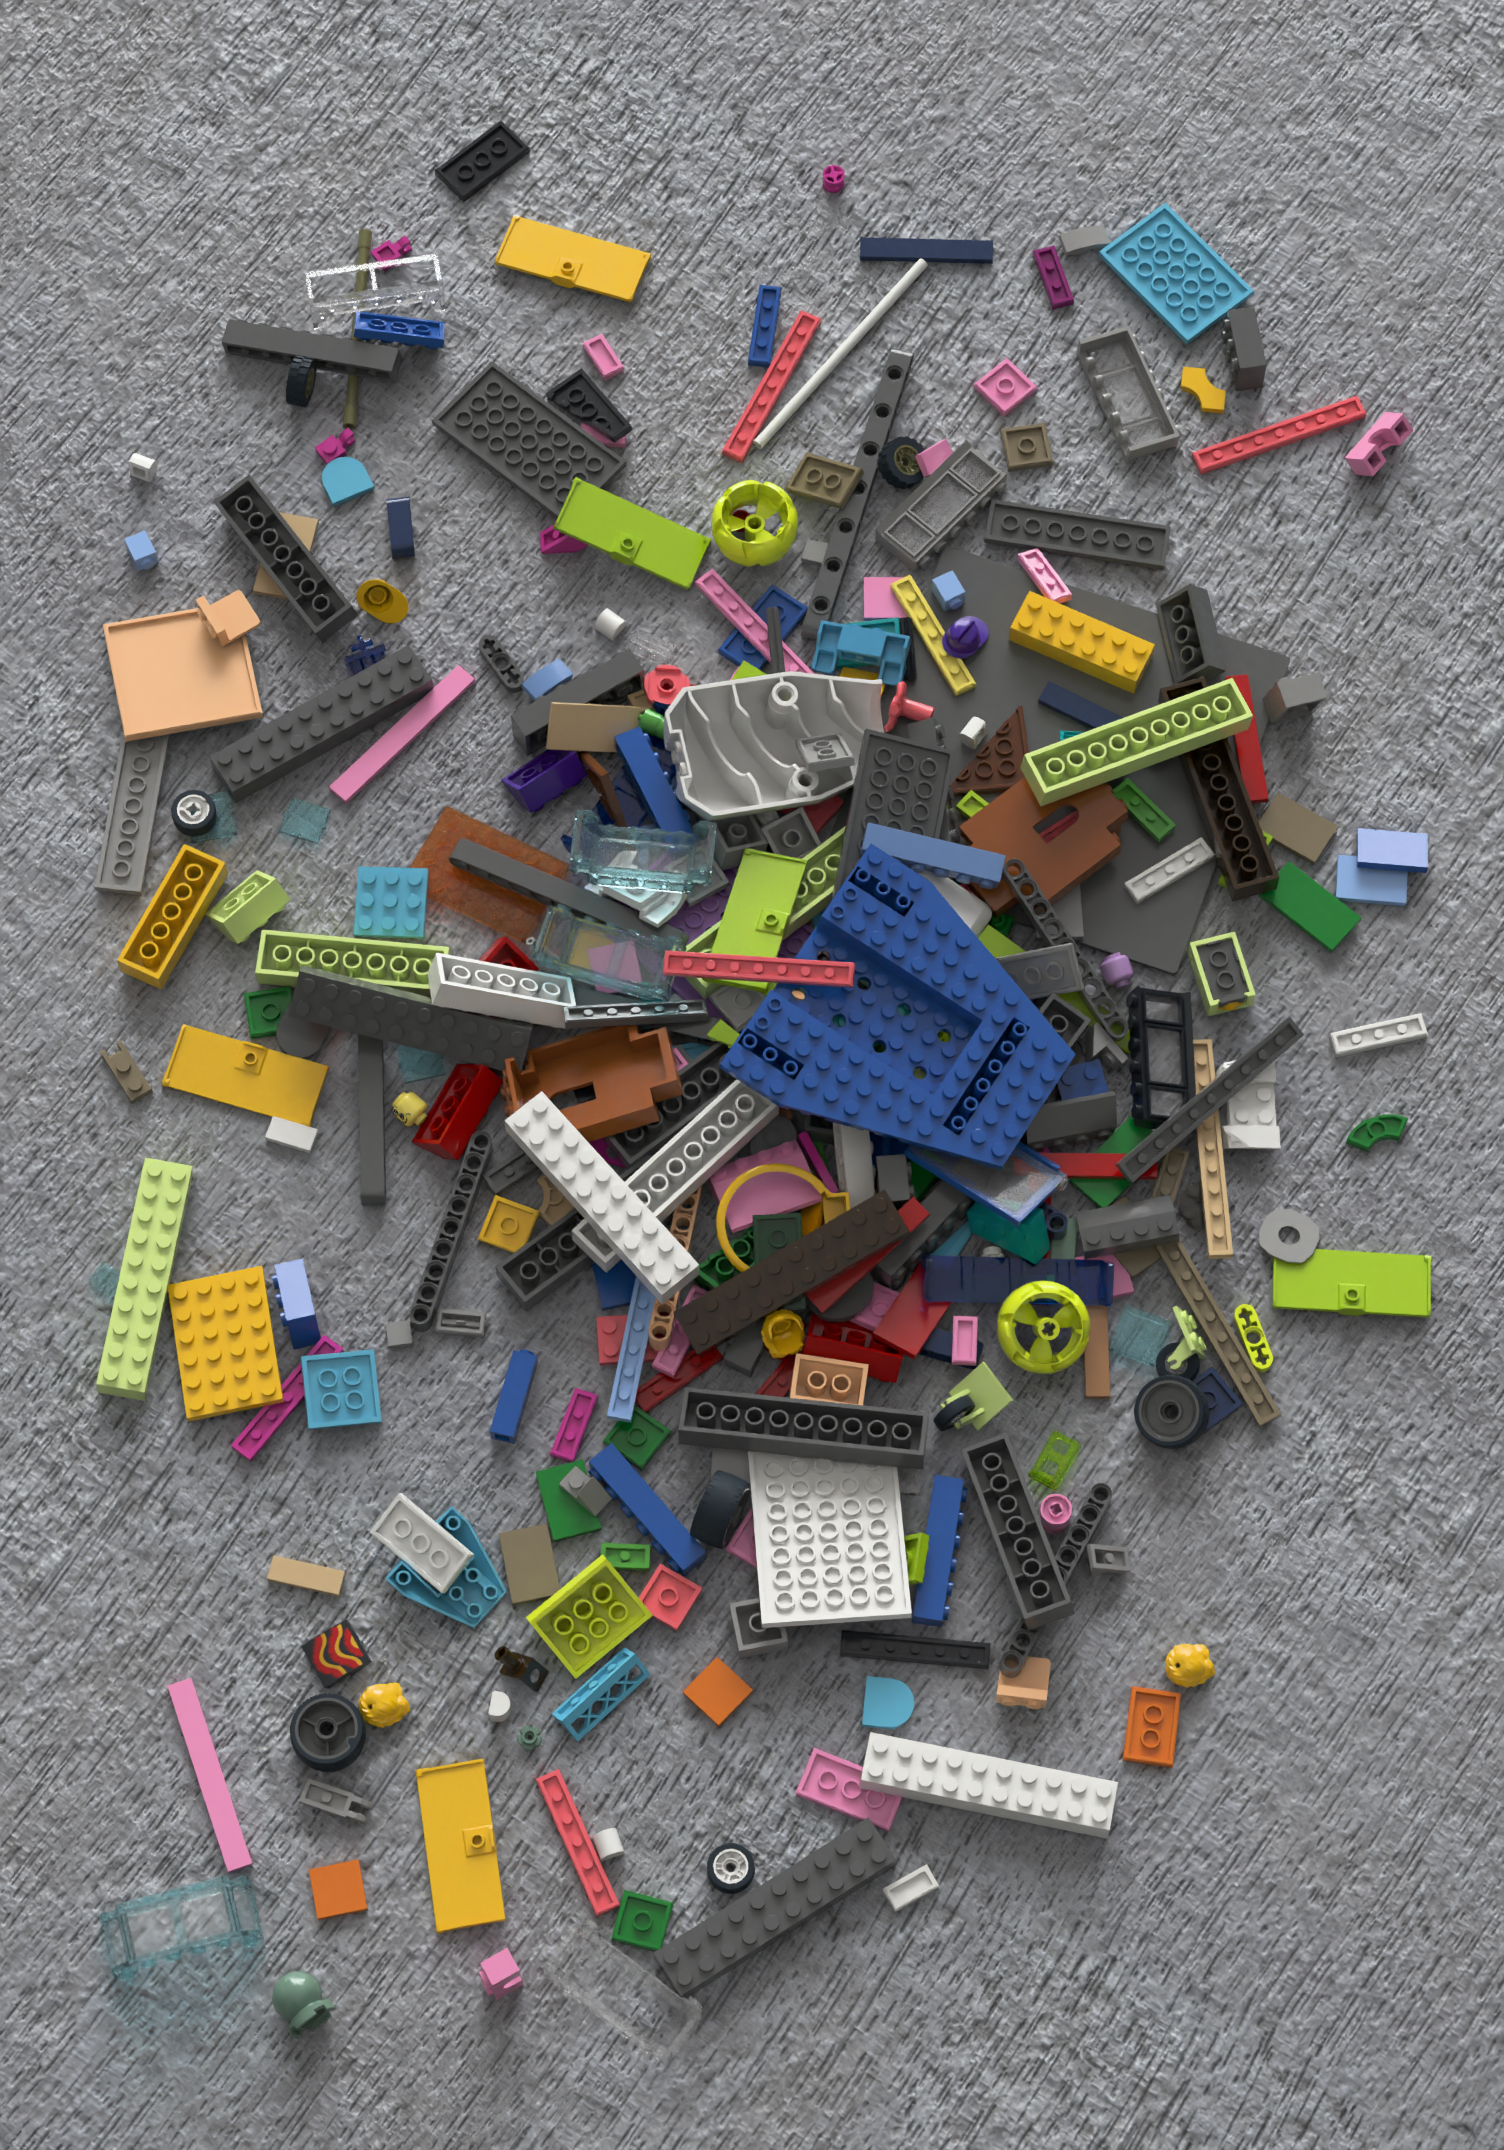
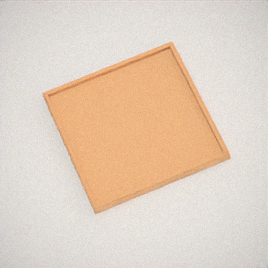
M198 608L103 624L125 741L263 718L246 634L222 647L218 639H213L208 632L207 626L209 625L206 620L202 622L196 612Z

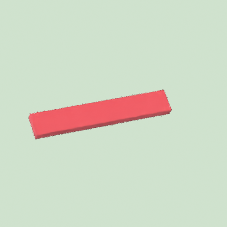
M557 1769L537 1778L536 1782L596 1917L619 1908V1902L560 1770Z

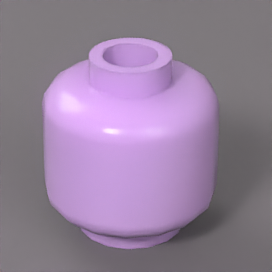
M1120 952L1103 958V963L1100 965V970L1107 985H1115L1116 989L1130 984L1128 979L1133 977L1134 971L1126 955H1121Z

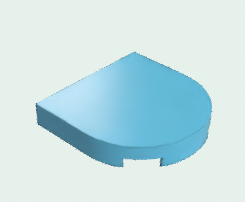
M336 458L330 461L323 470V487L333 507L375 490L365 467L354 458Z
M867 1676L862 1727L896 1729L906 1723L914 1710V1697L909 1687L897 1679Z

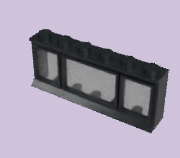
M1137 986L1126 998V1006L1129 1010L1127 1023L1130 1032L1128 1050L1131 1053L1129 1072L1132 1074L1130 1094L1133 1096L1131 1116L1134 1118V1127L1157 1129L1196 1095L1191 992L1176 993Z

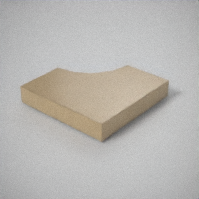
M545 1174L537 1180L544 1195L542 1206L538 1210L541 1212L539 1217L547 1225L551 1226L575 1207Z

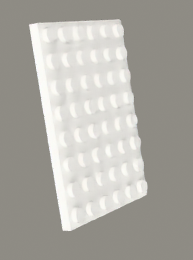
M748 1451L762 1628L912 1618L897 1467Z

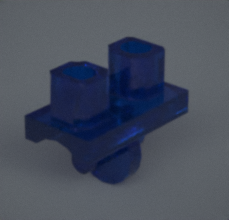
M361 635L356 636L358 643L350 645V649L352 652L360 650V652L345 656L344 662L346 666L349 665L353 675H356L365 670L363 660L371 658L372 664L385 658L386 648L384 644L366 649V647L373 645L372 639L363 641Z

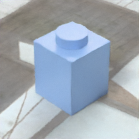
M145 530L124 539L127 551L137 571L149 569L158 563L156 551Z
M953 570L932 579V592L944 612L949 609L955 610L965 602V590Z

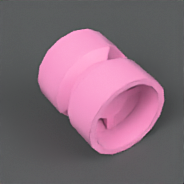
M1051 1494L1043 1499L1039 1518L1044 1531L1050 1534H1058L1067 1529L1072 1514L1071 1502L1061 1494Z

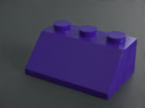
M547 749L501 781L520 806L531 813L542 809L544 804L551 799L560 797L563 791L569 787L580 784L582 779L587 776V773L576 752L572 750Z

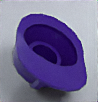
M961 617L945 632L942 638L943 648L954 658H968L986 642L989 630L987 625L976 617Z

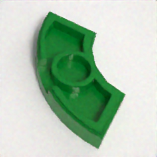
M1383 1114L1364 1120L1352 1130L1346 1140V1144L1368 1152L1379 1141L1388 1139L1399 1141L1408 1118L1394 1114Z

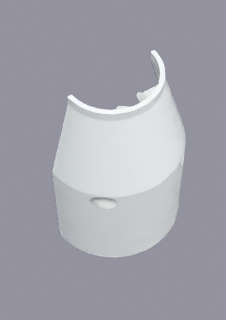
M787 671L683 687L664 715L665 750L671 751L672 762L676 767L678 785L675 793L678 799L706 821H714L815 805L852 788L864 730L870 729L884 733L881 716L882 679L865 680ZM841 733L854 756L855 765L809 772L796 749L795 740Z

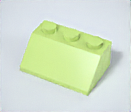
M256 870L207 911L205 916L230 941L239 944L246 941L255 929L264 926L268 922V918L274 913L282 911L286 903L291 899L276 878Z

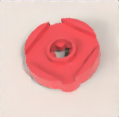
M659 665L650 674L648 673L644 679V694L647 702L651 706L668 709L681 689L690 686V681L687 675L685 677L678 667ZM668 683L669 687H671L672 689L664 690L661 687H664V684Z

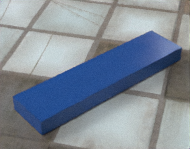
M759 286L748 358L749 366L769 368L771 365L782 287Z

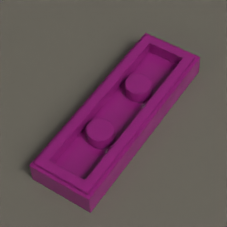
M1054 245L1033 250V257L1052 310L1074 305V298Z

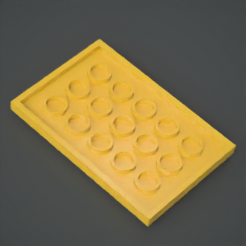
M263 1266L170 1284L168 1293L188 1422L284 1402Z

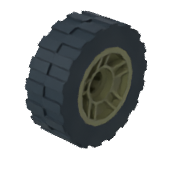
M296 355L293 359L286 386L287 404L301 407L308 406L315 385L316 359Z
M901 436L893 439L881 448L882 450L879 452V459L877 460L878 469L882 474V478L889 485L897 489H906L913 487L923 480L924 476L915 458L916 455L924 451L921 443H918L914 438Z

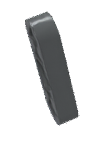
M486 635L482 637L479 641V652L499 681L511 693L521 691L524 676L495 636ZM486 644L493 645L495 655H492L489 648H485ZM503 659L508 662V665L500 669L495 666V663ZM508 673H511L514 680L518 679V684L510 683Z

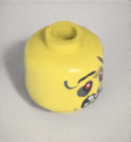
M414 1092L401 1093L392 1104L394 1107L393 1115L406 1127H411L414 1124L419 1126L427 1118L425 1114L427 1104Z

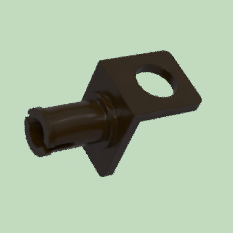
M505 1646L499 1647L495 1652V1659L503 1664L500 1669L502 1675L521 1680L533 1691H539L549 1673L545 1667L534 1658L511 1652ZM538 1669L539 1678L536 1682L532 1683L530 1675L533 1670Z

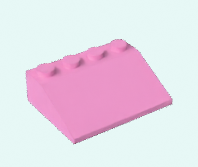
M796 1140L762 1150L745 1158H739L734 1162L723 1165L708 1179V1183L718 1207L722 1196L730 1184L741 1174L754 1167L764 1164L781 1163L796 1166L811 1173ZM766 1172L752 1177L736 1190L728 1204L725 1220L731 1232L735 1233L753 1226V1215L788 1214L823 1200L821 1194L810 1183L799 1176L787 1172Z

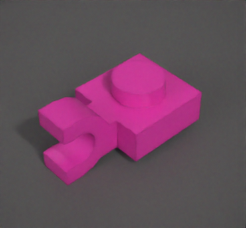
M404 235L394 244L390 240L386 241L372 250L371 255L382 270L386 271L402 260L400 254L412 251L409 245L411 243Z
M347 428L340 434L338 439L331 435L317 445L315 451L328 464L336 458L347 455L345 448L356 442L353 438L354 434Z

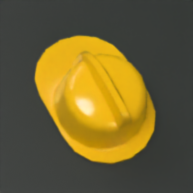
M380 579L364 582L356 593L359 607L385 623L401 621L406 617L409 610L406 597L399 590Z

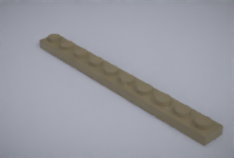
M1180 1239L1179 1242L1155 1246L1259 1428L1281 1417L1279 1409Z

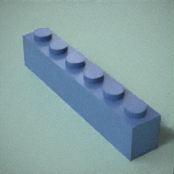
M869 822L865 829L860 855L863 856L869 845L873 844L905 866L911 867L910 869L915 872L923 873L926 870L939 878H947L949 876L956 878V881L964 884H969L970 882L978 883L980 887L985 889L998 887L1006 855Z

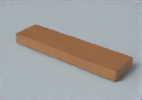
M1084 1304L1090 1317L1091 1327L1089 1341L1084 1351L1085 1399H1110L1107 1304Z

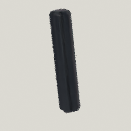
M903 617L900 619V634L910 636L911 639L906 659L907 667L904 680L915 681L917 673L912 619L910 617Z

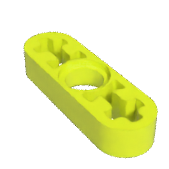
M1239 1305L1235 1310L1233 1319L1245 1352L1257 1372H1266L1272 1365L1273 1355L1257 1313L1251 1305ZM1242 1312H1245L1246 1315L1250 1314L1248 1319L1250 1327L1246 1328L1245 1319L1239 1318ZM1252 1332L1258 1334L1260 1341L1256 1344L1249 1343L1246 1338L1247 1334ZM1261 1348V1357L1267 1358L1265 1365H1262L1261 1362H1256L1258 1359L1257 1350Z

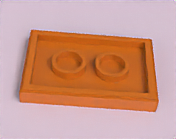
M1131 1687L1122 1761L1168 1768L1173 1767L1181 1693Z

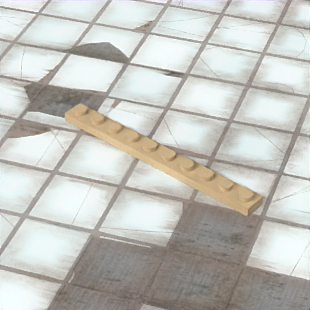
M1212 1039L1193 1040L1196 1095L1215 1079ZM1218 1109L1201 1123L1195 1131L1208 1259H1229L1233 1257Z

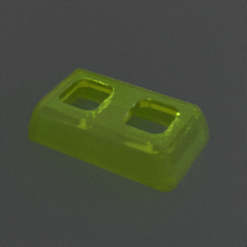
M1054 1430L1029 1471L1028 1476L1052 1490H1057L1081 1449L1080 1443ZM1057 1439L1070 1444L1066 1455H1061L1052 1449ZM1046 1459L1059 1466L1053 1476L1040 1469Z

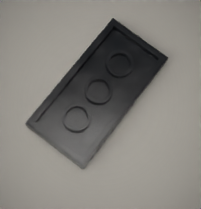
M499 121L435 170V175L460 200L465 202L530 153V148L506 124Z

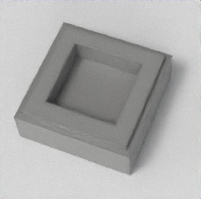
M807 539L802 562L821 566L828 543Z
M410 1320L386 1323L389 1349L413 1346Z

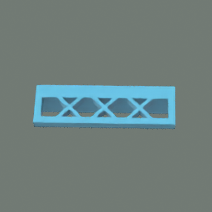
M623 1647L551 1715L578 1742L651 1674L635 1653ZM636 1665L641 1673L635 1679H628L629 1670ZM614 1684H621L620 1692L616 1696H609L610 1688ZM596 1701H603L602 1709L598 1713H591L592 1705ZM577 1718H584L583 1727L576 1732L571 1724Z

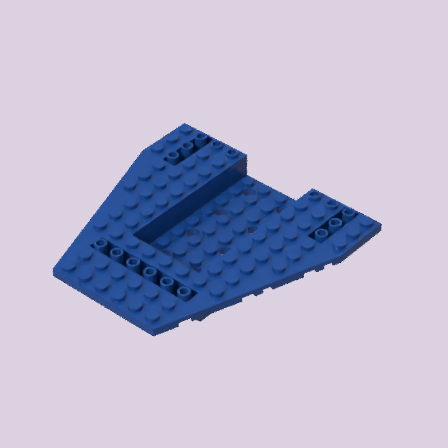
M870 844L794 958L818 960L817 955L825 954L829 957L830 961L855 963L853 988L777 983L774 989L769 991L720 1063L719 1068L781 1108L788 1110L791 1108L800 1111L802 1114L823 1117L830 1122L862 1131L865 1129L874 1132L876 1135H886L899 1139V1141L932 1151L939 1150L948 1153L947 1155L960 1156L970 1159L972 1162L1001 1170L1076 1054L936 887L926 878L875 845ZM865 980L869 983L870 988L862 990L858 987L857 982ZM796 990L801 991L805 998L801 1001L795 1000L792 992ZM905 1006L909 1009L910 1014L902 1016L898 1013L897 1008ZM842 1017L845 1025L842 1027L835 1026L832 1018ZM938 1033H947L950 1040L948 1042L940 1041ZM881 1043L885 1047V1051L877 1053L873 1049V1044ZM921 1069L925 1073V1078L917 1079L913 1075V1070Z

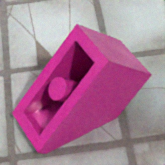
M554 525L540 532L541 553L578 552L588 546L586 543L554 530Z

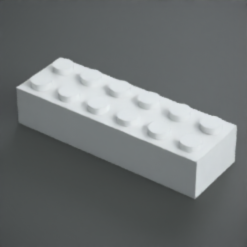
M441 953L435 954L427 974L432 1005L439 1007H448L481 1013L487 1016L492 1015L509 1020L514 1019L531 1024L536 1023L565 1029L563 1007L576 1006L570 977Z

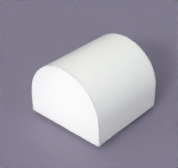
M134 453L129 460L130 475L151 482L157 470V461Z
M608 608L599 615L595 622V629L612 641L627 626V621Z
M972 717L959 734L960 740L969 748L976 749L987 735L985 721L978 717Z
M493 1691L488 1712L489 1719L494 1722L505 1721L511 1714L509 1697L503 1692Z
M616 1828L606 1829L593 1835L592 1838L601 1862L625 1854Z

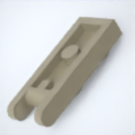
M119 1040L116 1043L120 1051L111 1056H108L105 1050L100 1051L133 1104L153 1091L126 1047Z

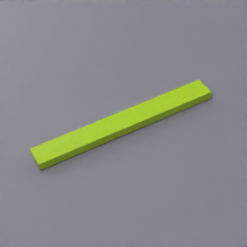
M989 924L978 937L994 958L1026 952ZM1077 991L1057 995L1091 1019L1088 1025L1089 1028L1097 1023ZM1098 1005V1011L1101 1014H1109L1107 1009ZM1111 1025V1031L1114 1034H1122L1120 1025ZM1129 1029L1122 1040L1115 1042L1126 1055L1130 1052L1128 1050Z

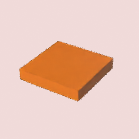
M718 1657L683 1691V1695L718 1727L753 1693V1689Z
M359 1859L309 1869L318 1920L368 1910Z

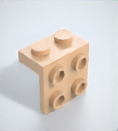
M240 590L231 593L212 605H209L204 595L196 599L199 607L196 612L202 622L206 620L209 625L207 626L208 632L213 639H218L222 647L259 627L261 624L258 616Z
M1029 1657L1021 1673L1015 1678H1007L1000 1671L996 1703H1001L1005 1706L1021 1705L1030 1709H1046L1050 1660ZM1013 1660L1005 1662V1665L1011 1669L1018 1666Z

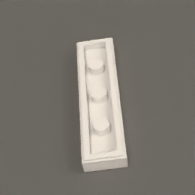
M1201 837L1124 883V887L1134 901L1139 904L1214 859L1215 854Z
M1419 1013L1330 1033L1329 1037L1335 1057H1341L1427 1038L1428 1033L1422 1014Z

